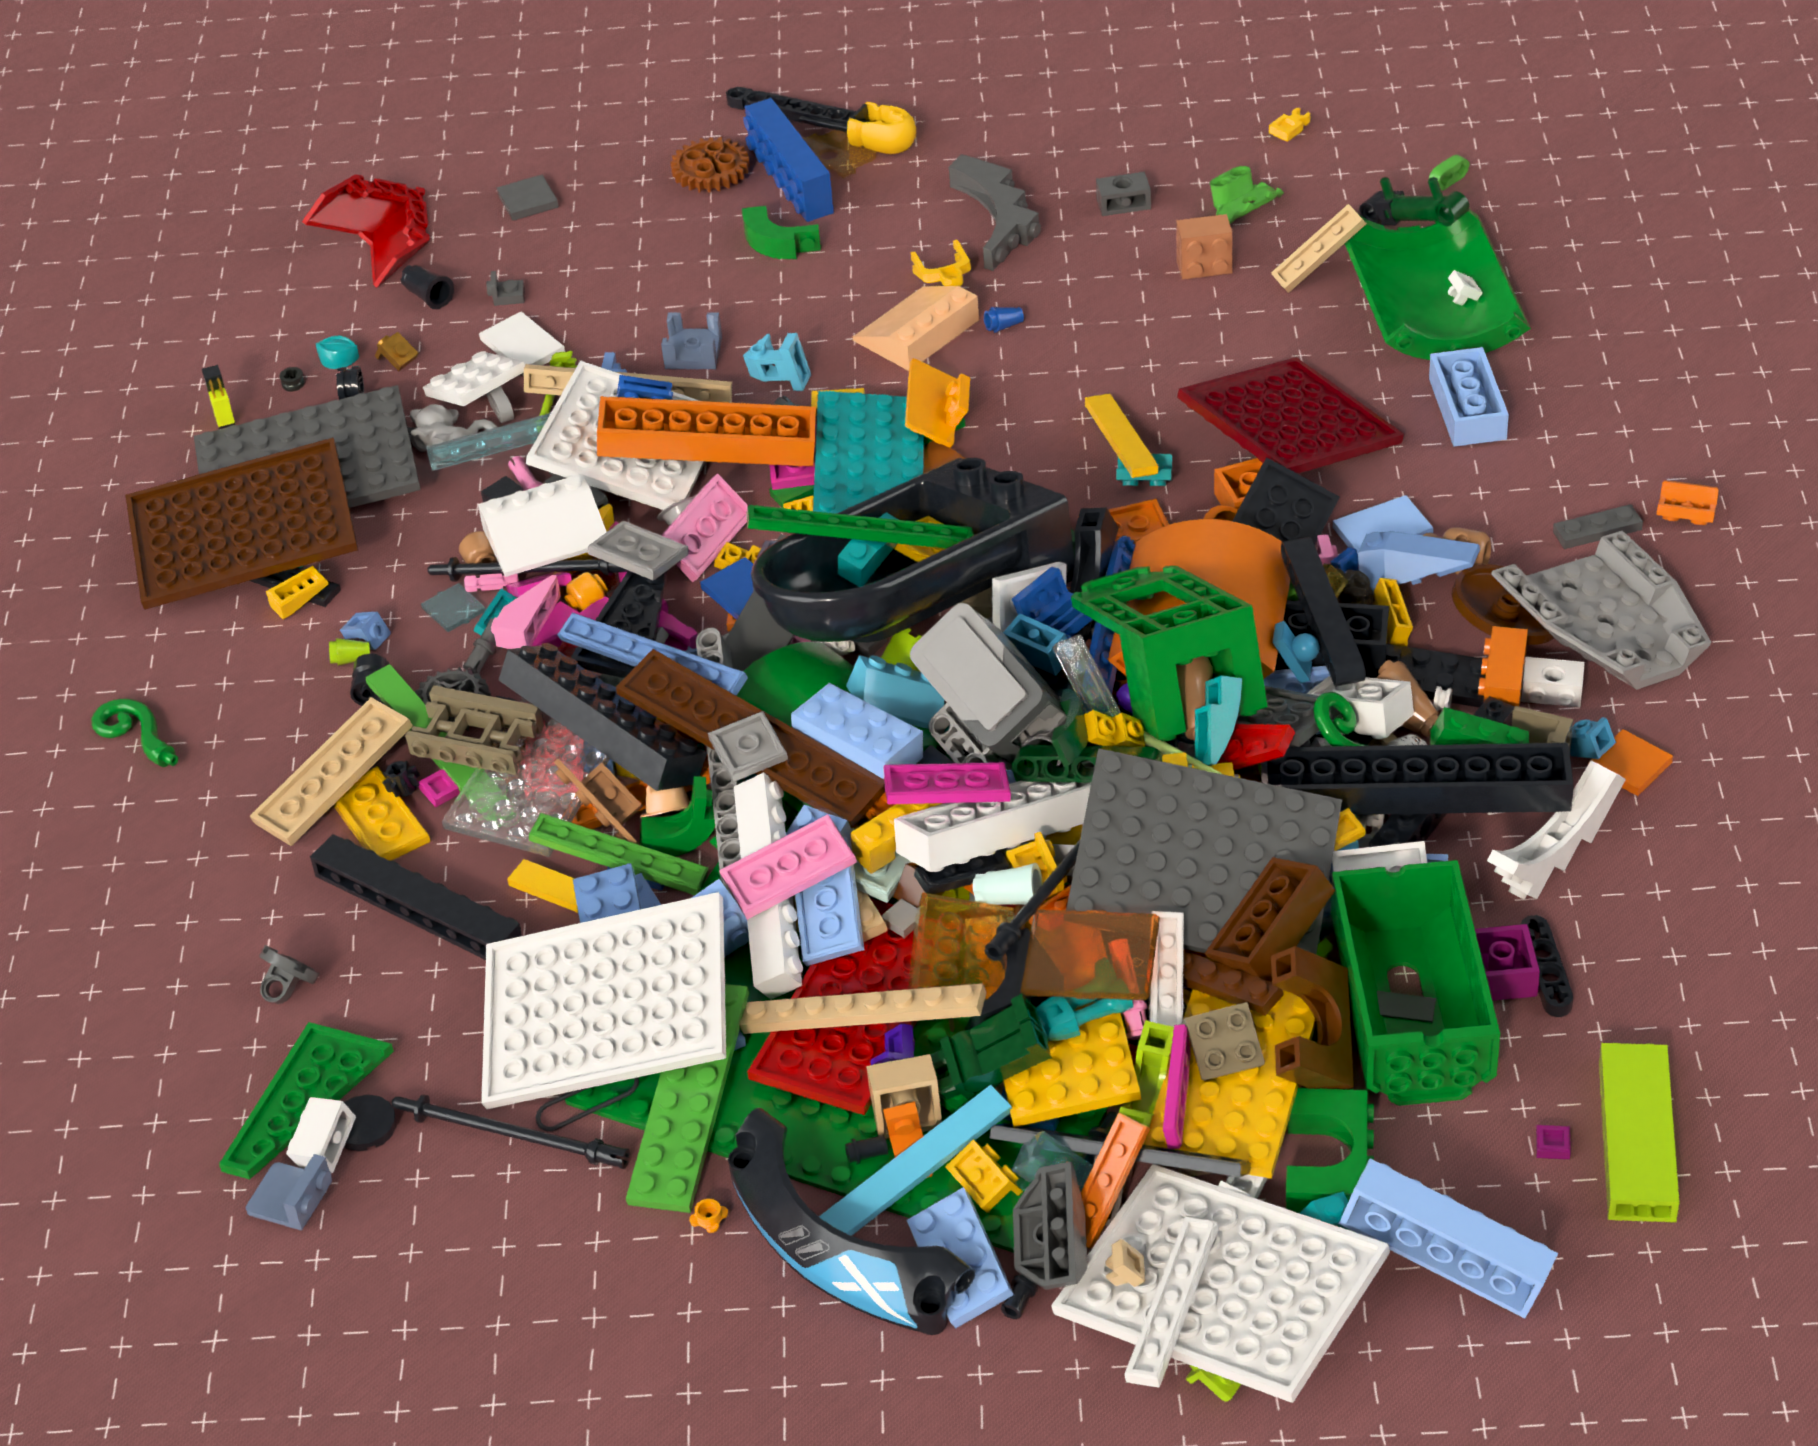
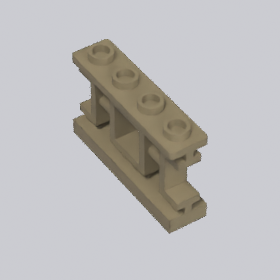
M433 686L429 692L431 702H427L425 705L428 718H432L427 728L413 726L405 737L410 754L516 775L519 770L517 763H521L523 759L520 747L515 746L520 736L535 738L536 733H541L544 723L541 710L533 704ZM449 717L456 718L454 722L447 721ZM468 725L485 729L480 739L462 735ZM506 727L509 728V730L507 731V733L501 732V728ZM440 732L447 733L445 738L439 737ZM493 742L501 743L499 748L491 747Z

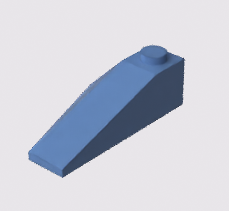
M1395 531L1366 534L1358 551L1360 593L1362 596L1374 595V589L1380 578L1397 580L1398 585L1411 581L1412 585L1422 583L1421 579L1428 575L1436 573L1437 576L1441 577L1473 567L1480 551V546L1475 543Z

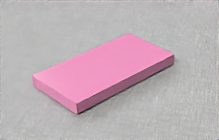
M718 473L709 480L661 535L688 546V555L676 563V565L692 582L701 576L718 556L725 543L730 542L747 522L746 512L748 505Z
M827 814L719 870L748 920L857 863L834 822Z

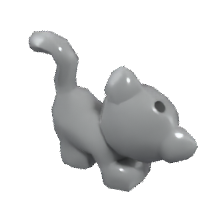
M436 404L428 405L423 409H414L410 412V417L417 426L411 431L412 445L421 452L432 448L433 454L443 461L452 454L467 447L470 439L476 436L478 430L485 429L494 434L498 429L497 425L486 419L474 420L468 429L455 427L453 424L456 423L459 417L458 410L446 409Z

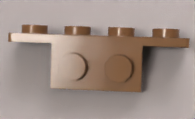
M557 758L554 764L558 768L555 772L558 778L566 786L571 782L578 789L575 793L577 798L586 807L590 803L598 811L595 814L596 818L606 828L611 824L618 832L615 837L638 844L622 826L643 807L630 791L602 762L582 781H579Z

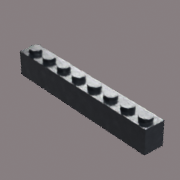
M332 834L310 856L315 877L486 960V944L522 936L520 924L515 919L505 917L494 912L488 906H482L471 901L467 896L459 895L447 889L441 883H434L424 878L418 872H411L401 867L395 861L386 860L372 850H366L357 846L349 839H343Z

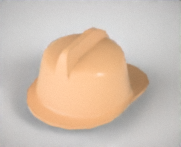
M648 785L646 813L640 815V817L669 811H683L690 804L684 787L656 791Z

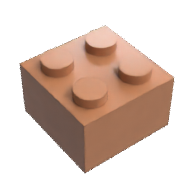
M1227 214L1176 220L1177 264L1182 280L1232 273V230Z

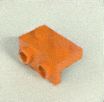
M1664 480L1656 515H1661L1663 519L1668 521H1678L1679 518L1689 519L1691 523L1697 525H1707L1708 522L1713 523L1719 488Z

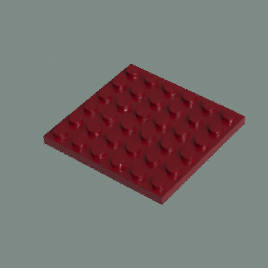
M1297 357L1179 388L1177 398L1185 403L1188 408L1197 412L1207 422L1221 430L1224 435L1232 438L1243 449L1256 456L1259 461L1264 462L1267 457L1297 474L1401 444L1404 433Z

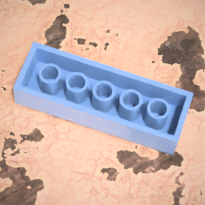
M1371 1158L1339 1222L1340 1225L1358 1234L1388 1243L1391 1251L1523 1318H1526L1558 1255L1557 1252L1549 1249L1543 1243L1535 1242L1517 1233L1513 1228L1503 1226L1487 1218L1483 1213L1472 1210L1454 1201L1451 1197L1424 1186L1418 1180L1410 1179L1392 1170L1388 1165L1378 1163Z

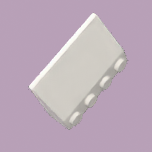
M583 474L569 476L566 479L545 483L535 488L518 491L508 496L478 504L483 530L505 577L587 553L588 545L606 533L591 489Z

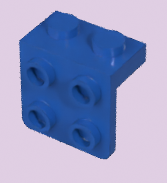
M619 375L616 397L672 400V383Z

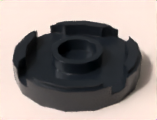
M368 1094L355 1096L344 1102L356 1116L344 1145L346 1149L359 1152L368 1151L367 1147L375 1145L377 1148L392 1137L396 1129L395 1111L389 1101L380 1096Z

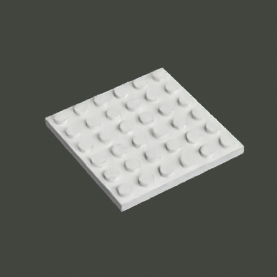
M580 361L528 453L526 464L565 478L583 474L589 486L661 510L677 501L688 498L706 461L597 456L600 396L616 397L619 375L622 374ZM673 392L672 400L700 401Z

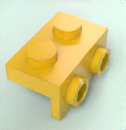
M1041 832L1034 833L1033 842L1006 851V858L1011 868L1037 863L1041 871L1043 883L1057 867L1053 859L1055 857L1053 845L1049 839L1044 840ZM1066 876L1043 903L1064 890V883L1067 882Z

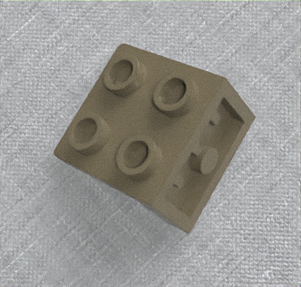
M1519 706L1514 707L1512 726L1529 731V743H1568L1570 753L1573 719Z
M1248 1002L1186 1017L1181 1025H1186L1188 1028L1191 1045L1203 1081L1261 1067L1265 1063Z

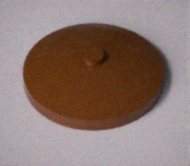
M1480 564L1464 569L1459 573L1452 588L1453 603L1460 614L1473 626L1488 635L1492 634L1493 626L1528 629L1527 645L1543 644L1554 639L1492 576L1493 570L1505 566Z

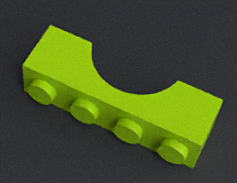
M1145 1020L1137 1047L1134 1066L1142 1100L1124 1103L1120 1107L1119 1113L1150 1128L1154 1115L1153 1111L1170 1065L1174 1027Z

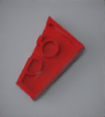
M1235 724L1232 736L1217 764L1232 762L1233 770L1283 757L1294 737L1295 731L1290 725Z

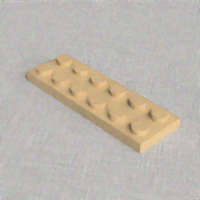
M371 697L250 815V818L254 824L292 846L413 727L409 718Z

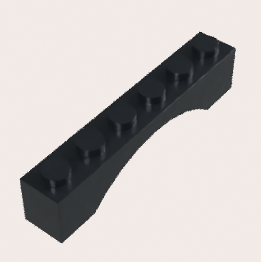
M1107 507L1083 508L1080 510L1074 531L1075 562L1070 593L1082 592L1081 586L1085 582L1106 576L1118 532V526ZM1093 620L1071 637L1072 640L1068 642L1073 656L1087 642Z

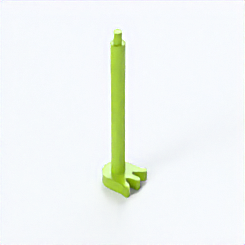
M573 351L557 352L552 355L550 366L576 368L577 365L575 363L577 359L571 358ZM546 394L535 428L536 438L549 417L555 395Z

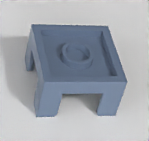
M668 312L667 327L669 338L668 340L663 338L661 344L665 369H716L722 340L719 313H707L708 329H683L681 313Z

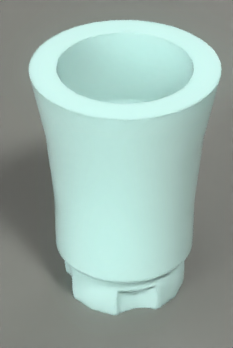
M1032 863L1017 868L976 874L973 879L975 901L978 905L989 904L990 906L1025 905L1043 884L1041 871L1037 863Z

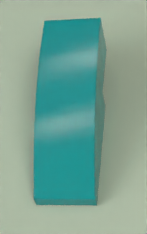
M1218 676L1205 682V706L1195 710V759L1208 766L1217 764L1232 736L1239 712L1242 678Z

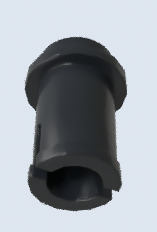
M883 1134L859 1141L851 1139L850 1143L845 1144L849 1163L855 1162L856 1165L860 1164V1160L888 1155L887 1143Z

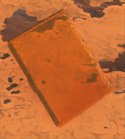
M1038 909L1033 917L1021 993L1028 996L1075 997V999L1146 1000L1150 995L1160 917L1156 914Z

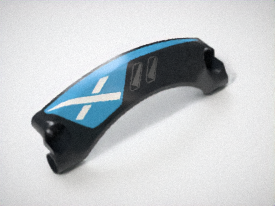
M762 1108L752 1110L735 1135L737 1147L729 1154L728 1163L732 1184L742 1205L755 1227L772 1249L806 1281L834 1299L860 1312L903 1328L922 1332L926 1335H937L943 1332L947 1327L946 1310L952 1305L951 1291L961 1294L967 1290L974 1280L975 1269L949 1249L942 1246L899 1247L882 1245L848 1235L822 1220L800 1198L786 1171L784 1147L787 1127Z

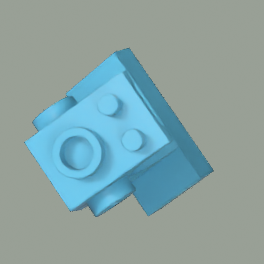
M788 333L779 350L773 349L770 340L771 336L766 334L743 355L750 376L763 382L790 381L793 391H803L811 376L797 333Z

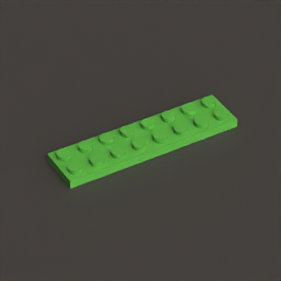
M725 984L726 1058L661 1072L626 1196L628 1205L691 1213L739 1034V1024L749 996L747 986Z

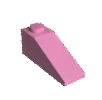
M549 576L503 607L499 616L494 618L491 626L497 647L515 649L521 648V646H532L561 597L557 576Z

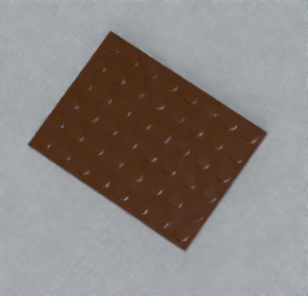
M334 437L125 495L140 599L144 610L358 551Z

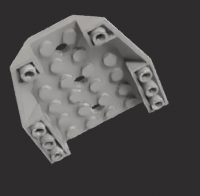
M1624 531L1601 537L1595 555L1534 574H1524L1515 564L1492 571V576L1559 643L1577 651L1585 659L1600 665L1608 673L1636 690L1679 676L1711 644L1708 635L1677 581Z

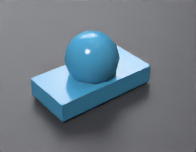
M1285 621L1275 624L1274 646L1301 684L1310 681L1311 660L1316 658L1320 650L1318 639L1308 633L1299 634L1295 637Z

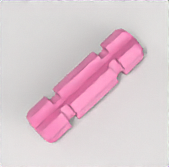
M502 573L480 575V578L472 575L464 578L466 592H477V589H481V591L500 590L507 584L518 582L519 578L518 574L507 577L502 576Z

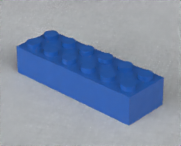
M769 98L745 106L746 116L743 117V121L748 131V136L746 137L747 147L750 151L753 150L758 162L763 163L769 176L772 175L776 186L784 191L787 201L793 203L796 213L801 214L806 222L833 214L829 171L774 100Z

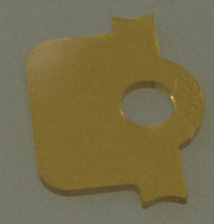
M833 130L823 135L814 133L809 137L803 138L826 169H833L843 179L848 175L856 174L855 168L873 161L877 156L876 151L866 149L864 145L861 147L851 145L847 132ZM826 152L838 154L836 158L829 160L820 157Z

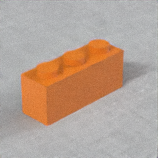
M1493 626L1491 638H1485L1484 655L1489 656L1482 659L1481 675H1486V678H1480L1478 695L1484 696V701L1488 696H1491L1512 706H1520L1528 629Z

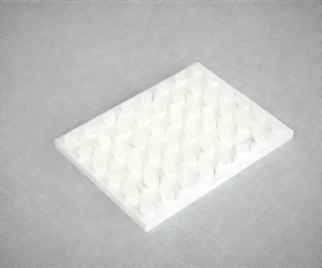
M719 892L486 944L482 1104L486 1109L726 1058L723 898Z
M1152 1164L1087 1255V1271L1079 1283L1065 1286L1051 1305L1053 1313L1136 1345L1184 1218L1191 1217L1217 1221L1218 1233L1171 1358L1293 1403L1390 1254L1389 1244ZM1120 1239H1123L1144 1255L1145 1282L1137 1287L1132 1286L1130 1283L1115 1286L1106 1279V1275L1113 1271L1105 1265V1261L1112 1255V1244Z

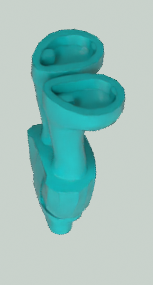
M1106 960L1095 966V980L1089 986L1065 996L1056 994L1036 1007L1043 1028L1042 1032L1045 1034L1047 1042L1079 1036V1026L1086 1022L1114 1013H1123L1134 1008L1132 998L1122 981L1117 982L1114 971ZM1092 1002H1095V1003H1093V1004H1091V1005H1089V1006H1087V1007H1085V1008L1076 1010L1077 1008H1080V1007H1082V1006H1084V1005H1087V1004H1090V1003H1092Z

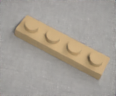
M1348 204L1273 270L1271 274L1289 293L1366 225L1365 221Z

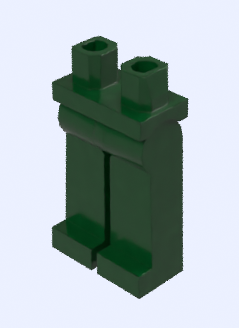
M1022 993L1011 999L1012 1006L972 1029L960 1031L952 1038L946 1036L940 1039L942 1049L932 1054L931 1059L934 1070L939 1075L949 1070V1075L937 1081L939 1092L947 1100L959 1094H962L969 1100L976 1096V1092L1052 1058L1045 1034L1042 1032L1043 1028L1037 1009Z

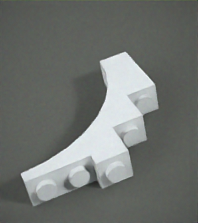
M1590 761L1573 789L1571 812H1556L1537 833L1513 849L1505 851L1492 850L1487 861L1496 865L1494 872L1503 876L1501 881L1510 885L1508 891L1524 900L1527 895L1538 899L1554 867L1565 871L1581 839L1592 843L1626 779Z

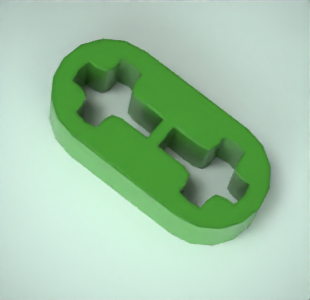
M1453 155L1436 166L1431 171L1429 179L1432 177L1438 178L1441 191H1443L1466 175L1470 165L1469 161L1460 155Z

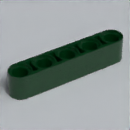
M1027 745L1020 748L1012 764V771L1017 779L1026 782L1091 783L1094 767L1087 768L1083 766L1081 761L1088 760L1095 766L1098 748L1161 762L1162 753L1154 747L1086 746L1070 765L1059 768L1051 763L1052 760L1061 761L1053 745ZM1021 760H1030L1034 767H1026Z

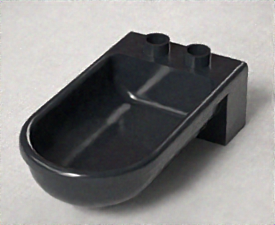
M956 458L837 514L879 518L887 512L899 520L914 522L930 516L944 525L971 527L974 536L919 562L893 549L861 587L838 575V555L851 541V539L793 533L765 549L757 557L751 570L752 585L755 592L764 599L770 616L787 632L804 639L820 642L850 640L869 643L880 641L991 588L992 578L1055 562H1062L1066 564V583L1072 581L1075 559L1068 500L1061 493L1024 481L1023 474L1020 472H999L986 467L985 460L981 458Z

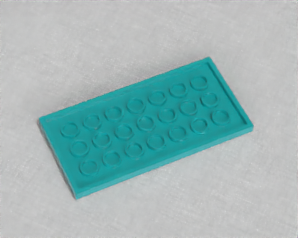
M818 391L813 511L837 514L923 474L924 435L915 433L905 426L907 397L885 394Z

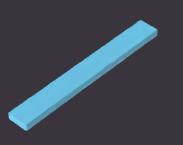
M992 1085L988 1086L819 1217L834 1228L852 1236L961 1152L973 1139L976 1140L993 1125H996L1009 1115L1012 1106Z

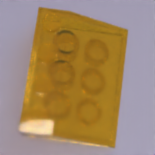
M922 892L915 917L908 989L983 984L987 992L985 1000H987L1001 985L1005 972L1000 961L991 960L985 954V946L996 935V930L1001 923H1010L1013 920L1014 908Z

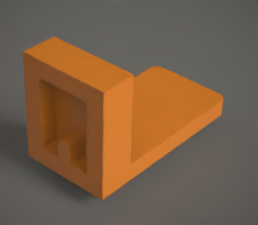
M915 1101L883 1109L895 1158L923 1137Z

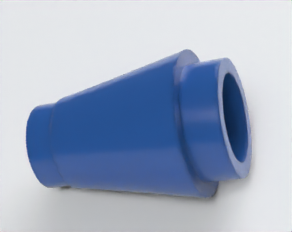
M991 307L984 312L986 329L995 333L1024 321V314L1020 307Z

